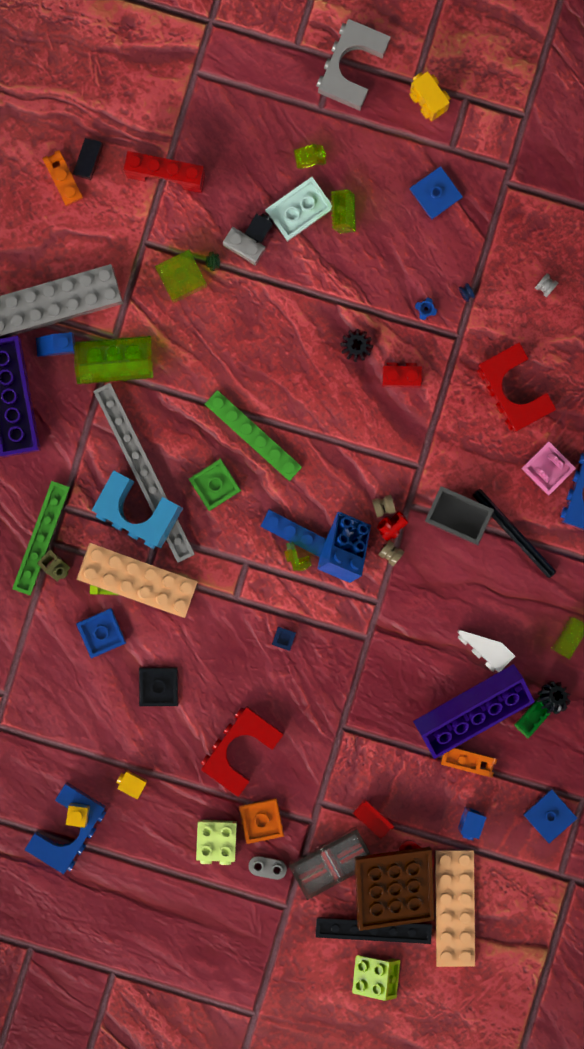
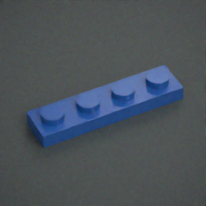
M268 510L260 526L320 557L321 550L326 541L325 538L271 510Z

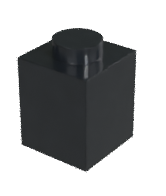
M256 213L245 235L254 239L256 243L263 244L273 227L272 219L263 213L261 216Z

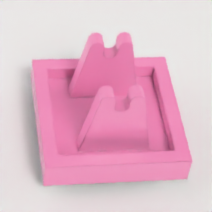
M547 442L521 469L549 496L576 468L550 442Z

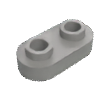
M254 856L249 861V871L255 876L278 880L283 878L287 871L286 864L279 859ZM260 863L262 868L257 870L254 865ZM275 867H279L281 871L279 873H275L273 869Z

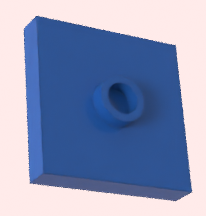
M441 166L409 189L431 220L463 198Z
M112 608L76 623L91 659L127 643Z
M552 789L523 814L549 844L578 819Z

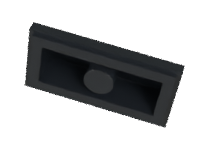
M85 138L73 175L88 180L92 179L103 147L102 142Z

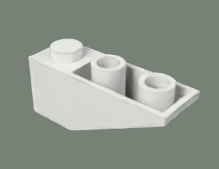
M457 631L459 634L457 638L464 645L469 643L473 647L471 651L479 659L483 657L487 661L485 665L492 672L495 670L497 672L502 671L515 657L501 642L465 631Z

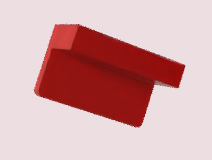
M366 798L352 812L380 839L390 829L394 828V824Z

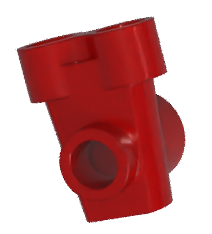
M398 511L391 520L388 517L382 519L377 529L380 531L381 536L388 541L397 538L400 534V529H403L409 522L405 515Z

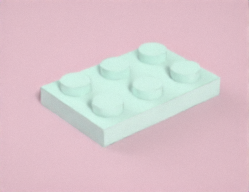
M311 177L269 206L265 211L288 242L332 211L334 207L313 177Z

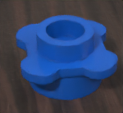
M426 298L425 301L415 304V309L418 310L421 320H426L428 316H435L437 314V309L434 308L431 298Z

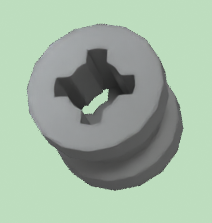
M547 273L535 289L541 290L543 295L547 297L557 286L558 282L550 279V275Z

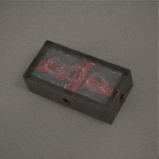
M354 827L291 861L289 868L306 899L309 900L355 875L354 857L372 854L357 827Z

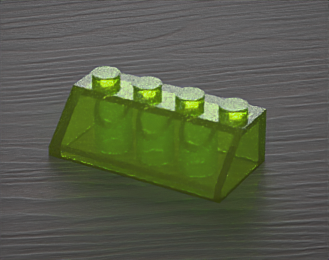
M151 336L75 342L74 368L77 384L154 378Z

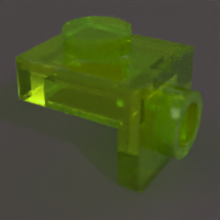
M312 144L294 150L297 169H304L317 164H326V152L322 145Z
M294 542L286 543L287 550L284 553L287 562L291 561L293 571H304L312 566L309 556L298 559Z

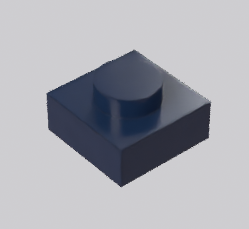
M278 627L272 645L290 651L296 632Z

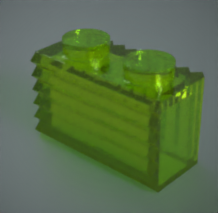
M348 189L332 191V228L340 234L356 232L355 194Z
M574 617L569 618L570 621H567L568 624H565L566 627L563 628L562 634H559L560 637H557L558 640L554 647H552L553 651L569 660L584 637V623Z

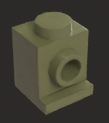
M51 549L37 563L45 573L49 574L57 582L60 579H64L70 569L69 565Z

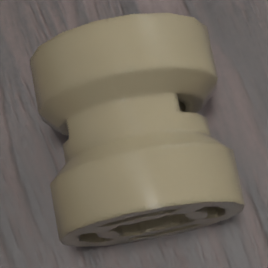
M391 494L383 499H372L377 518L382 517L385 513H396Z
M389 540L378 555L381 558H386L388 563L394 566L404 554V551L400 548L397 549L394 543Z

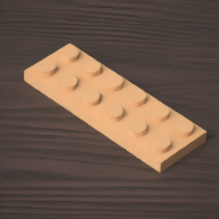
M92 543L88 545L76 579L182 618L186 617L197 585V581Z
M435 850L436 966H475L474 850Z

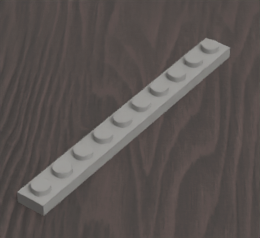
M108 383L93 392L154 513L161 498L164 497L167 500L168 498L111 383ZM177 519L166 540L177 563L195 555Z

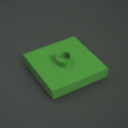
M221 458L189 478L208 511L241 492V489Z

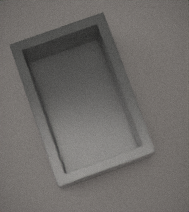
M440 486L425 522L479 546L494 513V509Z

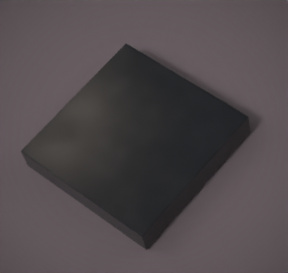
M139 668V706H178V668Z

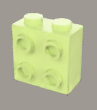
M199 819L196 860L200 861L201 864H212V861H220L219 864L231 865V862H235L237 821Z

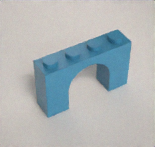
M113 470L91 511L97 513L95 517L103 522H106V520L113 522L112 527L120 531L123 528L129 531L128 535L136 540L139 537L144 539V544L152 549L155 546L162 548L183 508L162 497L153 515L147 521L140 524L130 523L124 515L123 504L134 481Z

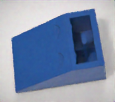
M338 511L321 550L318 570L349 583L361 577L371 525Z

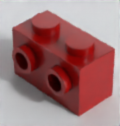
M390 362L387 363V366L382 367V387H421L422 366H417V363H406V366H398V363Z

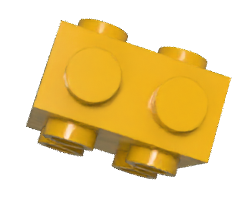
M427 71L424 74L421 72L413 78L409 95L414 103H419L423 116L426 119L429 118L432 122L447 112L450 97L445 90L441 91L438 86L439 81L435 75H430Z

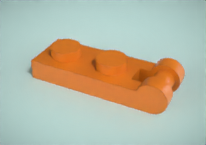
M60 150L54 152L55 154L49 157L45 156L42 159L67 207L83 199ZM59 161L60 166L53 168L52 163Z
M453 748L443 754L441 765L493 778L494 774L492 771L493 766L497 763L496 758L458 748ZM482 761L487 762L485 769L480 768Z

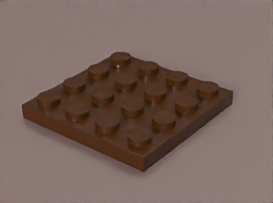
M430 847L354 857L357 927L359 931L434 920L432 849Z

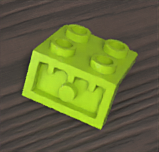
M357 955L352 993L383 1001L396 999L400 960H381Z

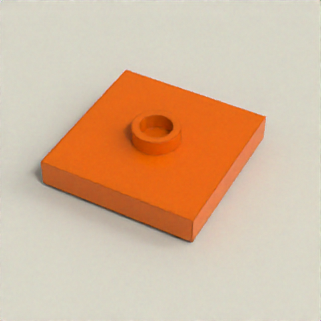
M277 798L239 806L246 844L284 837Z

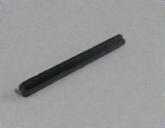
M481 489L473 493V497L480 504L494 509L492 518L548 578L552 577L556 570Z

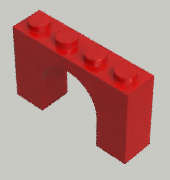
M127 151L123 169L127 178L146 182L147 177L161 178L182 185L183 190L202 193L205 179L204 166Z
M520 342L480 363L477 370L480 379H485L488 385L486 389L489 395L495 397L497 410L506 417L507 420L504 422L509 431L513 430L514 433L556 410L548 393L527 404L513 403L504 395L502 381L505 374L528 360Z
M247 706L245 709L240 708L235 715V718H237L233 725L229 723L223 733L226 735L222 741L218 739L212 747L214 752L211 756L207 754L200 763L203 765L201 770L237 797H239L250 782V779L233 768L227 759L229 743L238 736L249 735L273 750L284 735L283 732Z

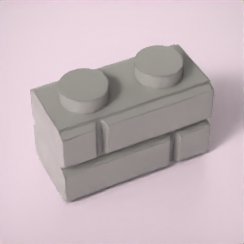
M234 227L231 228L223 241L224 247L255 266L266 250L265 246L256 243L254 239Z

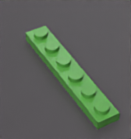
M218 390L205 403L213 413L289 482L302 468L300 464Z
M51 481L14 582L13 590L31 596L41 570L37 563L47 553L70 487Z

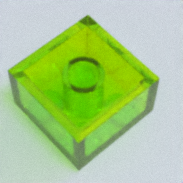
M190 249L155 266L173 303L207 287Z

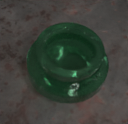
M209 252V256H206V266L211 271H215V269L220 267L218 253Z

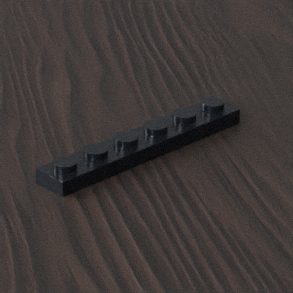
M316 918V938L431 944V923H411L359 931L357 919Z

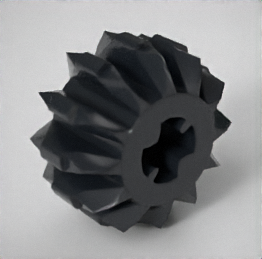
M356 329V335H353V332L350 330L348 332L350 338L345 335L343 336V339L348 343H340L341 347H347L342 350V354L349 352L347 359L349 360L353 355L354 362H357L358 356L364 361L363 353L370 356L371 353L366 349L373 348V345L366 344L372 340L371 337L364 339L367 332L364 331L360 336L359 329ZM354 341L362 344L360 345V350L352 348Z
M554 681L543 685L541 691L538 692L541 698L537 701L543 704L541 709L547 708V714L552 712L559 714L561 711H565L567 705L571 702L568 699L571 694L565 691L567 687L562 688L561 682L555 684Z

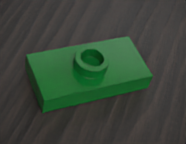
M540 697L535 700L514 724L526 738H530L551 714H547V708L541 709L543 704L537 702Z

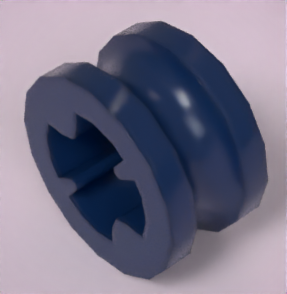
M468 283L465 284V287H459V291L466 302H469L470 298H475L474 292Z

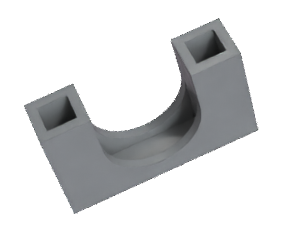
M348 19L347 23H343L340 28L339 34H341L339 42L335 40L331 50L334 52L331 59H327L324 66L326 72L324 76L320 75L316 86L319 87V94L360 111L368 94V89L344 78L339 69L340 60L346 53L352 50H363L383 59L391 36Z

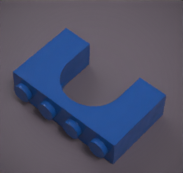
M582 452L578 461L581 464L579 471H575L572 479L575 482L573 489H569L566 499L569 500L567 507H563L560 517L563 518L561 523L584 530V501L582 496L584 488V453Z
M68 782L63 786L55 801L68 808L70 803L89 805L87 826L85 828L80 827L77 839L68 844L56 843L36 831L25 848V851L62 874L67 870L69 872L72 870L76 863L73 860L76 854L81 855L86 847L83 844L87 837L91 839L96 831V828H94L97 821L101 822L106 814L104 811L105 805Z

